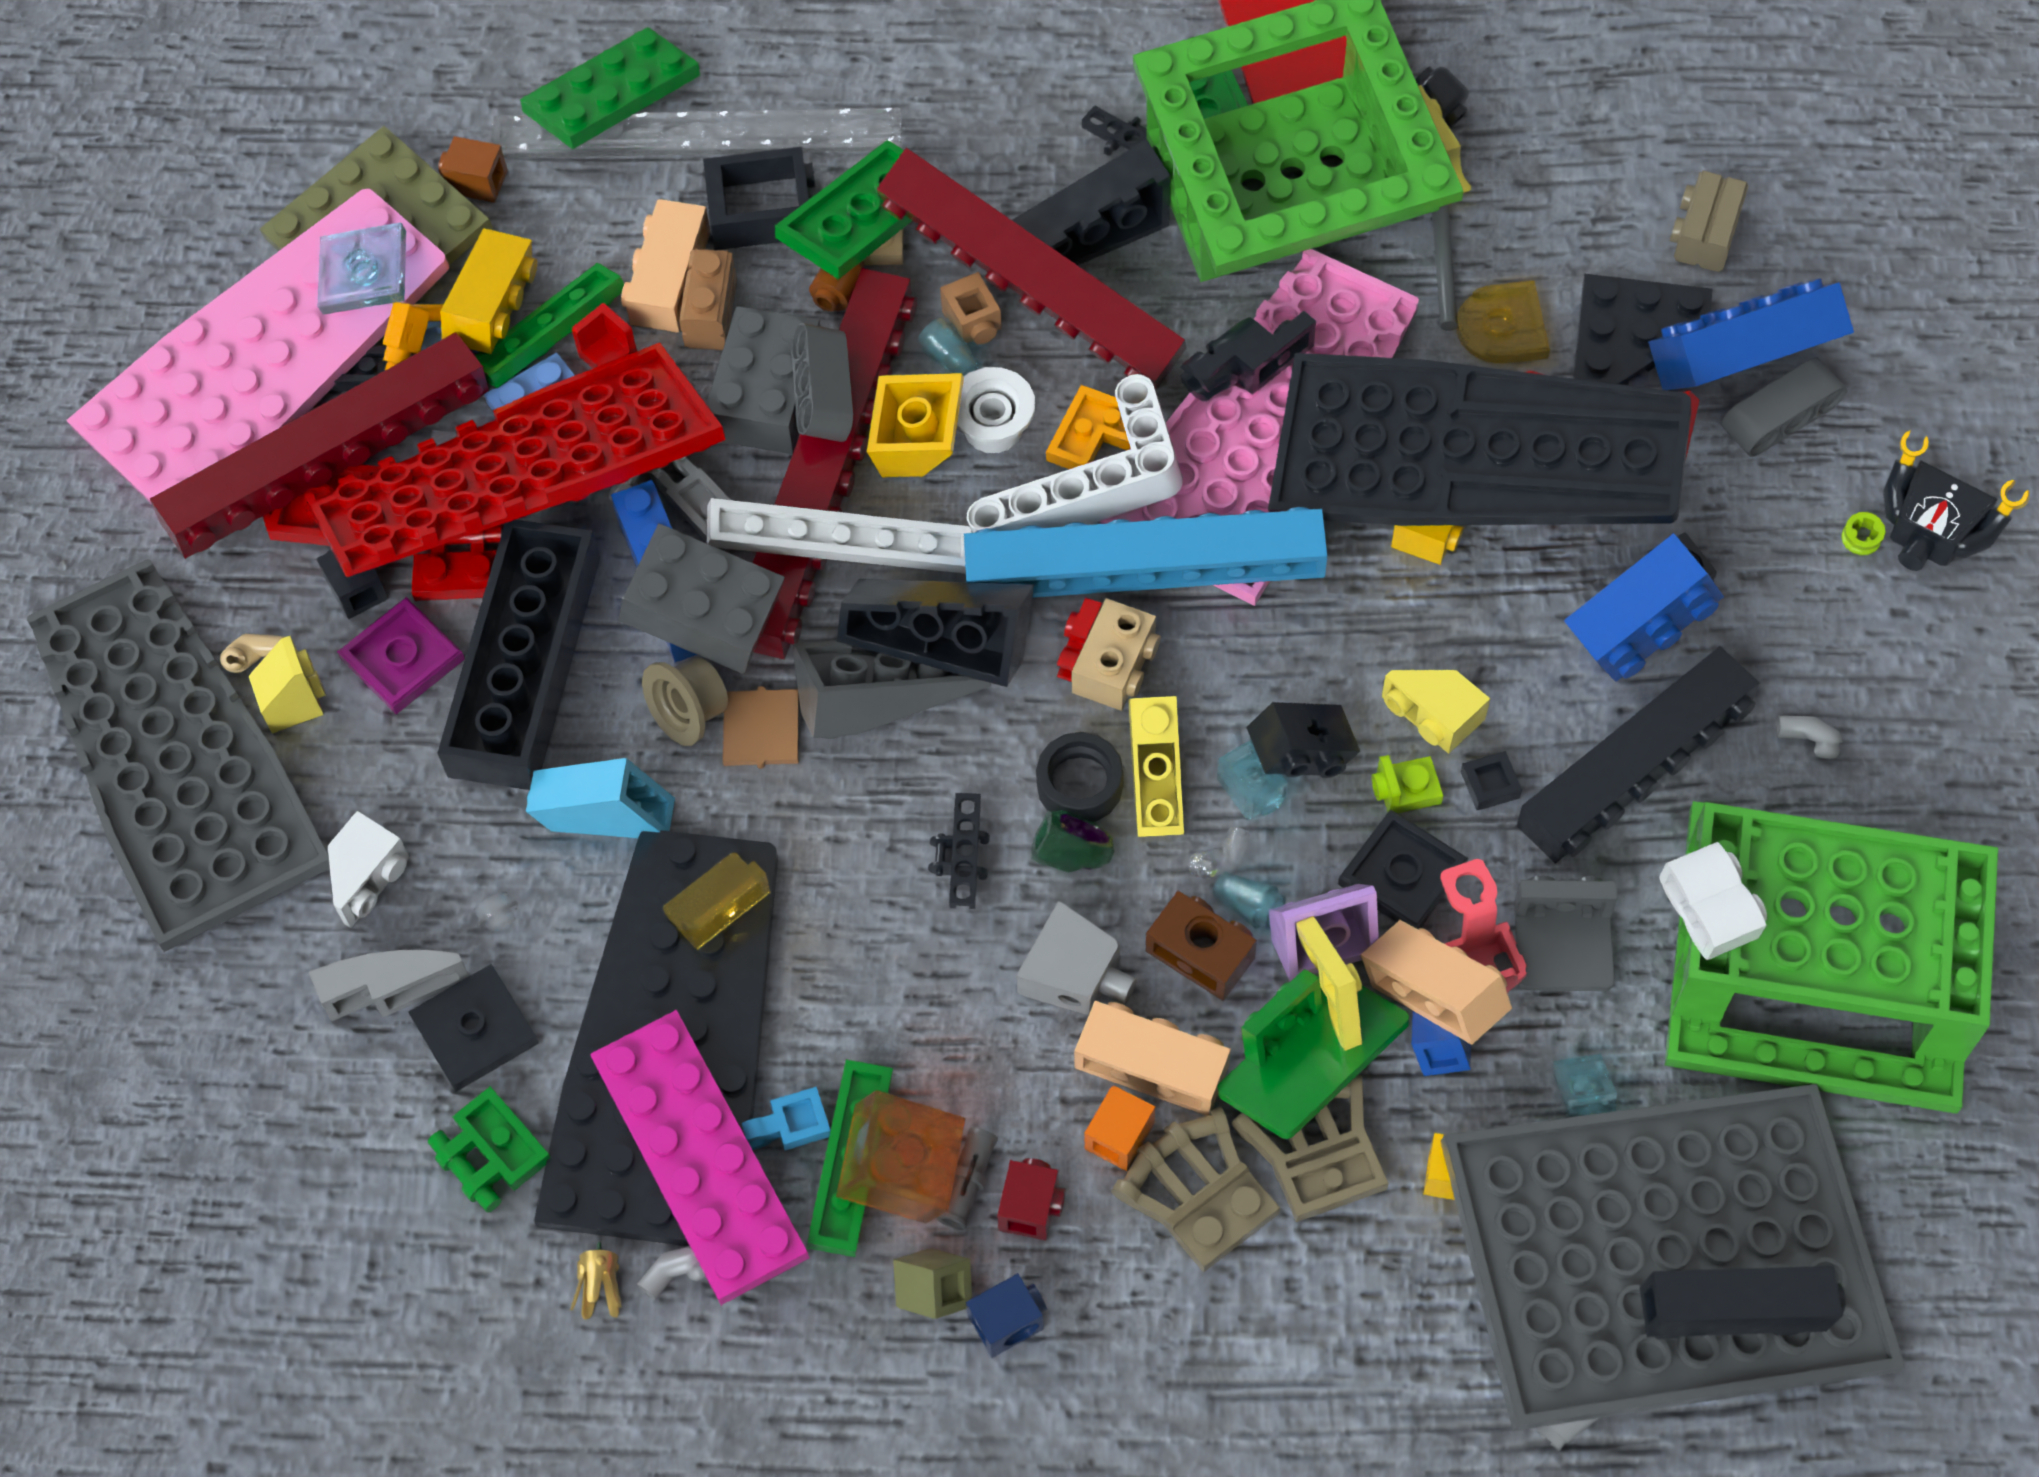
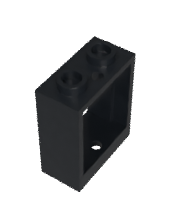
M802 147L703 159L710 227L715 250L781 242L775 238V225L811 199L813 196H808V188L816 187L813 163H804ZM796 179L799 206L728 215L725 187Z

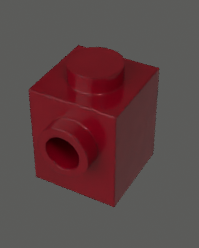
M1025 1158L1022 1162L1010 1160L997 1214L999 1231L1047 1240L1052 1216L1061 1217L1066 1195V1188L1059 1187L1057 1169H1052L1051 1165L1047 1162L1034 1158Z

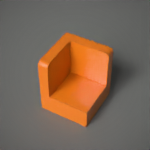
M1112 1086L1084 1132L1085 1150L1128 1171L1138 1153L1137 1149L1143 1145L1155 1123V1106L1117 1086Z

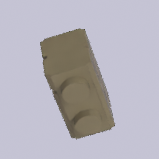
M1702 171L1701 173L1699 172L1695 186L1687 184L1680 209L1686 210L1687 214L1685 219L1681 217L1676 218L1670 237V242L1677 243L1674 254L1676 261L1694 266L1699 264L1701 268L1716 272L1724 269L1749 187L1747 182L1730 177L1723 179L1722 175Z

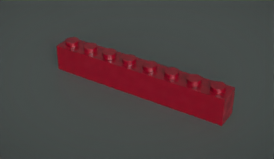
M908 148L904 149L877 187L879 195L884 200L881 206L888 213L901 221L906 215L919 224L915 230L933 244H937L939 239L953 248L950 254L968 268H971L975 263L987 272L984 278L1003 292L1010 287L1022 296L1019 302L1028 310L1038 316L1044 311L1056 319L1054 327L1072 340H1075L1077 335L1091 343L1088 350L1100 360L1109 364L1114 359L1124 366L1126 370L1123 374L1126 377L1136 374L1144 375L1151 380L1154 388L1158 389L1186 350L1187 346L1184 338Z
M455 332L151 497L150 501L158 520L185 559L197 552L205 551L215 542L231 533L247 528L260 517L275 509L285 507L293 499L311 488L325 485L331 478L344 472L343 470L363 464L369 457L385 448L401 443L414 432L427 425L439 422L445 415L465 404L475 402L480 396L489 391L483 366Z

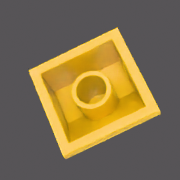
M962 373L879 376L867 453L881 477H923L953 454L964 382Z

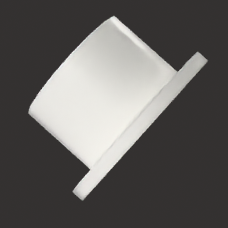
M985 367L968 373L964 376L957 429L966 436L967 441L974 448L980 451L1000 453L1011 449L1019 442L1023 431L1028 428L1035 415V395L1030 384L1018 373L1000 367Z

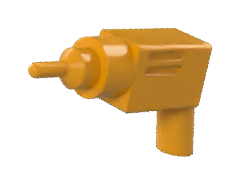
M393 302L382 344L386 346L383 361L387 362L385 370L411 357L412 353L416 354L421 351L428 321H441L440 311L444 304Z

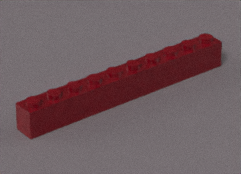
M864 268L861 269L839 328L840 331H844L847 339L853 406V423L850 434L844 442L800 434L774 505L842 512V509L839 507L843 496L849 497L854 486L855 472H853L856 460L862 461L866 453L868 438L865 435L872 421L879 376L893 374L891 362L894 355L900 356L905 341V332L903 331L906 321L912 322L916 313L917 297L912 296L910 278ZM756 552L753 564L785 578L777 603L754 653L785 660L790 644L798 643L802 630V619H800L803 607L809 608L812 604L816 583L813 581L817 569H824L827 559Z

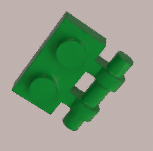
M491 1086L452 1116L454 1122L462 1130L461 1133L450 1140L444 1131L439 1130L427 1141L436 1153L435 1160L444 1171L451 1170L463 1184L461 1191L471 1202L477 1201L487 1213L496 1209L502 1201L492 1189L496 1182L503 1178L510 1188L515 1191L544 1168L546 1161L550 1158L549 1153ZM475 1147L488 1161L478 1171L466 1158L467 1154Z

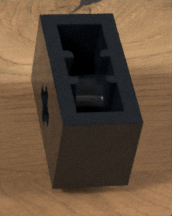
M1272 702L1246 727L1265 774H1285L1287 777L1320 775L1322 778H1331L1342 773L1346 769V764L1360 752L1342 705Z

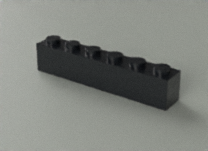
M1719 646L1523 804L1516 826L1555 864L1567 854L1571 857L1576 856L1590 843L1592 839L1590 835L1601 826L1605 830L1609 829L1623 816L1625 806L1634 799L1638 803L1645 800L1658 786L1657 780L1667 772L1671 776L1677 774L1691 759L1690 753L1699 746L1703 749L1710 747L1723 733V726L1732 719L1736 723L1743 720L1756 705L1753 698L1760 682Z

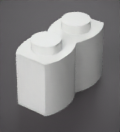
M1716 842L1665 864L1659 876L1663 889L1675 910L1683 918L1695 946L1706 960L1759 939L1766 927L1767 912L1759 896L1751 894L1742 884V868L1733 853H1727Z

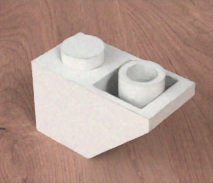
M359 811L351 817L328 845L333 903L343 923L352 928L359 918L366 917L373 910L378 895L387 884L396 881L402 875L406 868L407 860L410 858L398 836Z

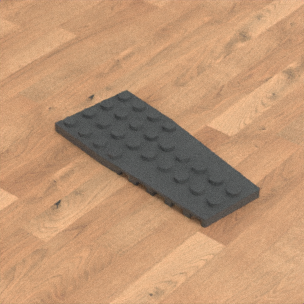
M150 559L131 566L27 617V621L33 630L38 644L39 654L45 663L51 679V687L63 712L66 728L74 742L77 758L89 783V790L104 832L163 952L330 869L329 855L277 754Z

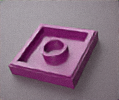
M407 597L337 651L340 659L396 715L465 660L463 652Z

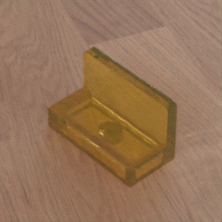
M731 853L663 906L664 914L698 950L770 893L766 873L755 861L747 865L737 853Z

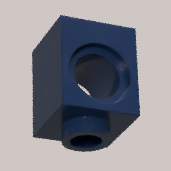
M1019 1273L966 1302L967 1316L991 1358L1044 1330L1042 1312L1047 1310L1046 1304L1037 1287L1033 1283L1026 1287Z

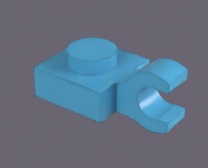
M817 1087L770 1100L773 1114L741 1123L745 1137L752 1150L762 1148L775 1139L781 1138L785 1151L828 1138L831 1132Z

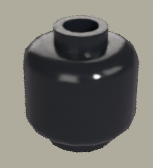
M1429 66L1415 79L1417 85L1423 87L1429 98L1435 99L1438 102L1442 111V117L1450 128L1468 111L1463 104L1468 98L1469 91L1447 68L1439 67L1433 70Z

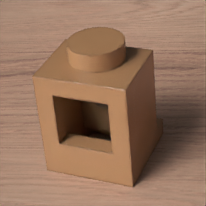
M979 272L940 287L942 313L945 318L949 319L963 345L971 341L979 345L985 344L996 336L998 330L1002 329L1001 310Z

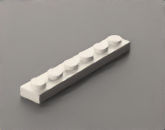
M711 498L707 505V544L716 548L966 574L964 533H971L970 526Z

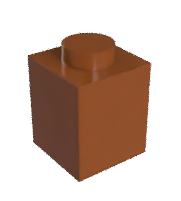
M454 136L448 151H444L440 157L439 174L464 197L495 203L508 171L501 145Z

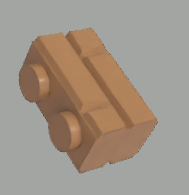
M694 249L690 251L689 270L687 271L679 319L681 332H683L684 346L693 349L723 350L730 329L737 283L733 253Z

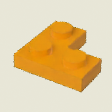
M1084 385L1080 386L1046 450V461L1067 469L1093 462L1103 442L1124 450L1131 449L1116 397Z

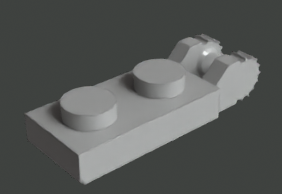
M686 457L672 461L676 471L684 478L677 484L661 468L651 470L649 475L655 486L707 543V505L711 498L730 500L728 496L701 467L697 469ZM718 548V549L723 550V551H725V552H727V553L732 550V549Z

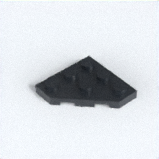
M1585 274L1582 283L1573 379L1629 385V381L1644 370L1649 372L1656 367L1648 341L1663 337L1661 329L1684 321L1687 323L1700 319L1701 315L1711 312L1713 289Z

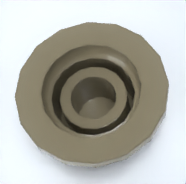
M692 657L676 667L665 662H654L643 672V693L650 713L670 739L680 745L692 746L700 741L704 736L705 722L722 714L727 709L728 697L723 680L716 669L701 657Z

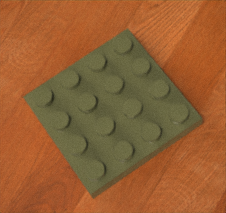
M382 126L259 230L263 237L280 251L362 189H371L445 254L449 265L477 242L483 228L491 230L493 226L486 215L387 127Z

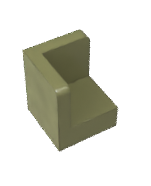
M929 1248L893 1259L895 1298L898 1308L933 1319L967 1309L966 1302L972 1299L970 1258Z

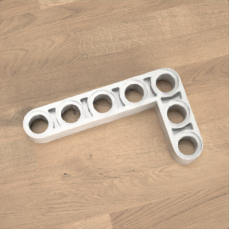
M1130 375L1122 379L1115 390V397L1131 447L1130 450L975 501L967 512V521L972 532L975 533L978 530L987 528L997 531L1019 530L1030 525L1042 528L1064 527L1074 522L1089 525L1176 495L1182 487L1183 477L1163 411L1151 380L1144 375Z

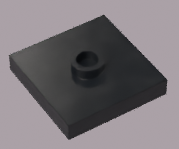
M1390 809L1340 875L1338 885L1343 888L1356 884L1374 886L1377 892L1378 911L1396 922L1402 920L1419 930L1446 895L1440 880L1441 873L1448 868L1468 862L1469 858Z
M492 964L408 1012L455 1092L539 1044L536 1035Z

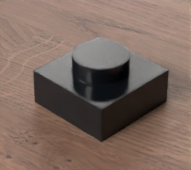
M1506 751L1462 763L1460 772L1477 811L1520 799L1522 789Z

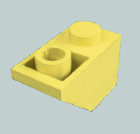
M291 636L282 638L249 675L261 714L272 734L324 715L318 698L326 696L317 671H314L307 650L297 651Z
M1391 670L1385 675L1382 698L1390 711L1399 717H1406L1418 728L1420 735L1428 743L1434 746L1439 745L1448 754L1486 719L1490 698L1457 670Z

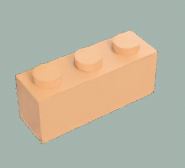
M657 199L653 214L646 216L643 227L644 242L642 248H636L632 262L634 273L631 282H625L621 295V304L627 308L630 325L680 332L679 319L687 271L689 270L690 251L694 249L705 250L711 232L706 206Z
M1399 920L1360 954L1372 988L1471 1045L1512 1009L1506 991L1507 982L1500 971L1491 965L1484 966L1469 958L1462 949L1456 946L1451 948L1436 940L1427 930L1423 928L1418 930L1402 920Z
M1095 1001L1074 1050L1075 1069L1207 1116L1209 1111L1213 1109L1217 1099V1086L1225 1078L1229 1068L1231 1049L1224 1047V1044L1213 1036L1199 1034L1196 1037L1179 1031V1028L1168 1020L1153 1018L1151 1021L1134 1015V1012L1123 1004L1109 1002L1106 1005Z

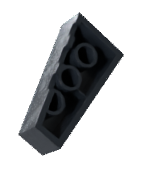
M1146 139L1012 219V221L1076 265H1080L1169 227L1170 174Z
M858 579L841 602L837 642L1008 687L1023 662L1034 585Z

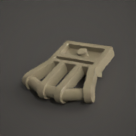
M1357 1075L1334 1097L1349 1099L1350 1132L1339 1134L1326 1105L1315 1115L1325 1140L1308 1146L1300 1130L1295 1136L1288 1139L1293 1149L1291 1153L1284 1154L1260 1129L1262 1125L1247 1115L1240 1113L1231 1121L1238 1135L1247 1143H1251L1272 1165L1275 1177L1280 1183L1296 1222L1377 1194L1388 1188L1389 1183L1364 1128L1362 1075Z
M1222 1107L1211 1109L1209 1115L1178 1124L1173 1121L1164 1128L1165 1134L1152 1144L1147 1141L1137 1149L1138 1156L1123 1180L1118 1179L1111 1190L1112 1194L1122 1202L1162 1223L1203 1273L1279 1215L1280 1207L1253 1177L1249 1172V1168L1239 1160ZM1215 1134L1227 1170L1219 1175L1193 1145L1191 1140ZM1175 1150L1180 1153L1206 1184L1205 1187L1194 1195L1190 1193L1164 1162V1159ZM1150 1172L1157 1177L1180 1205L1175 1210L1170 1209L1140 1191Z

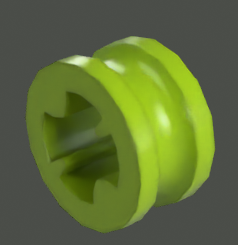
M1858 512L1847 520L1841 535L1842 543L1846 549L1854 554H1872L1880 547L1886 533L1885 525L1875 514ZM1861 527L1870 530L1869 537H1867L1865 542L1856 538Z

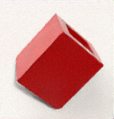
M604 303L599 305L572 328L578 355L592 369L637 351L630 325Z

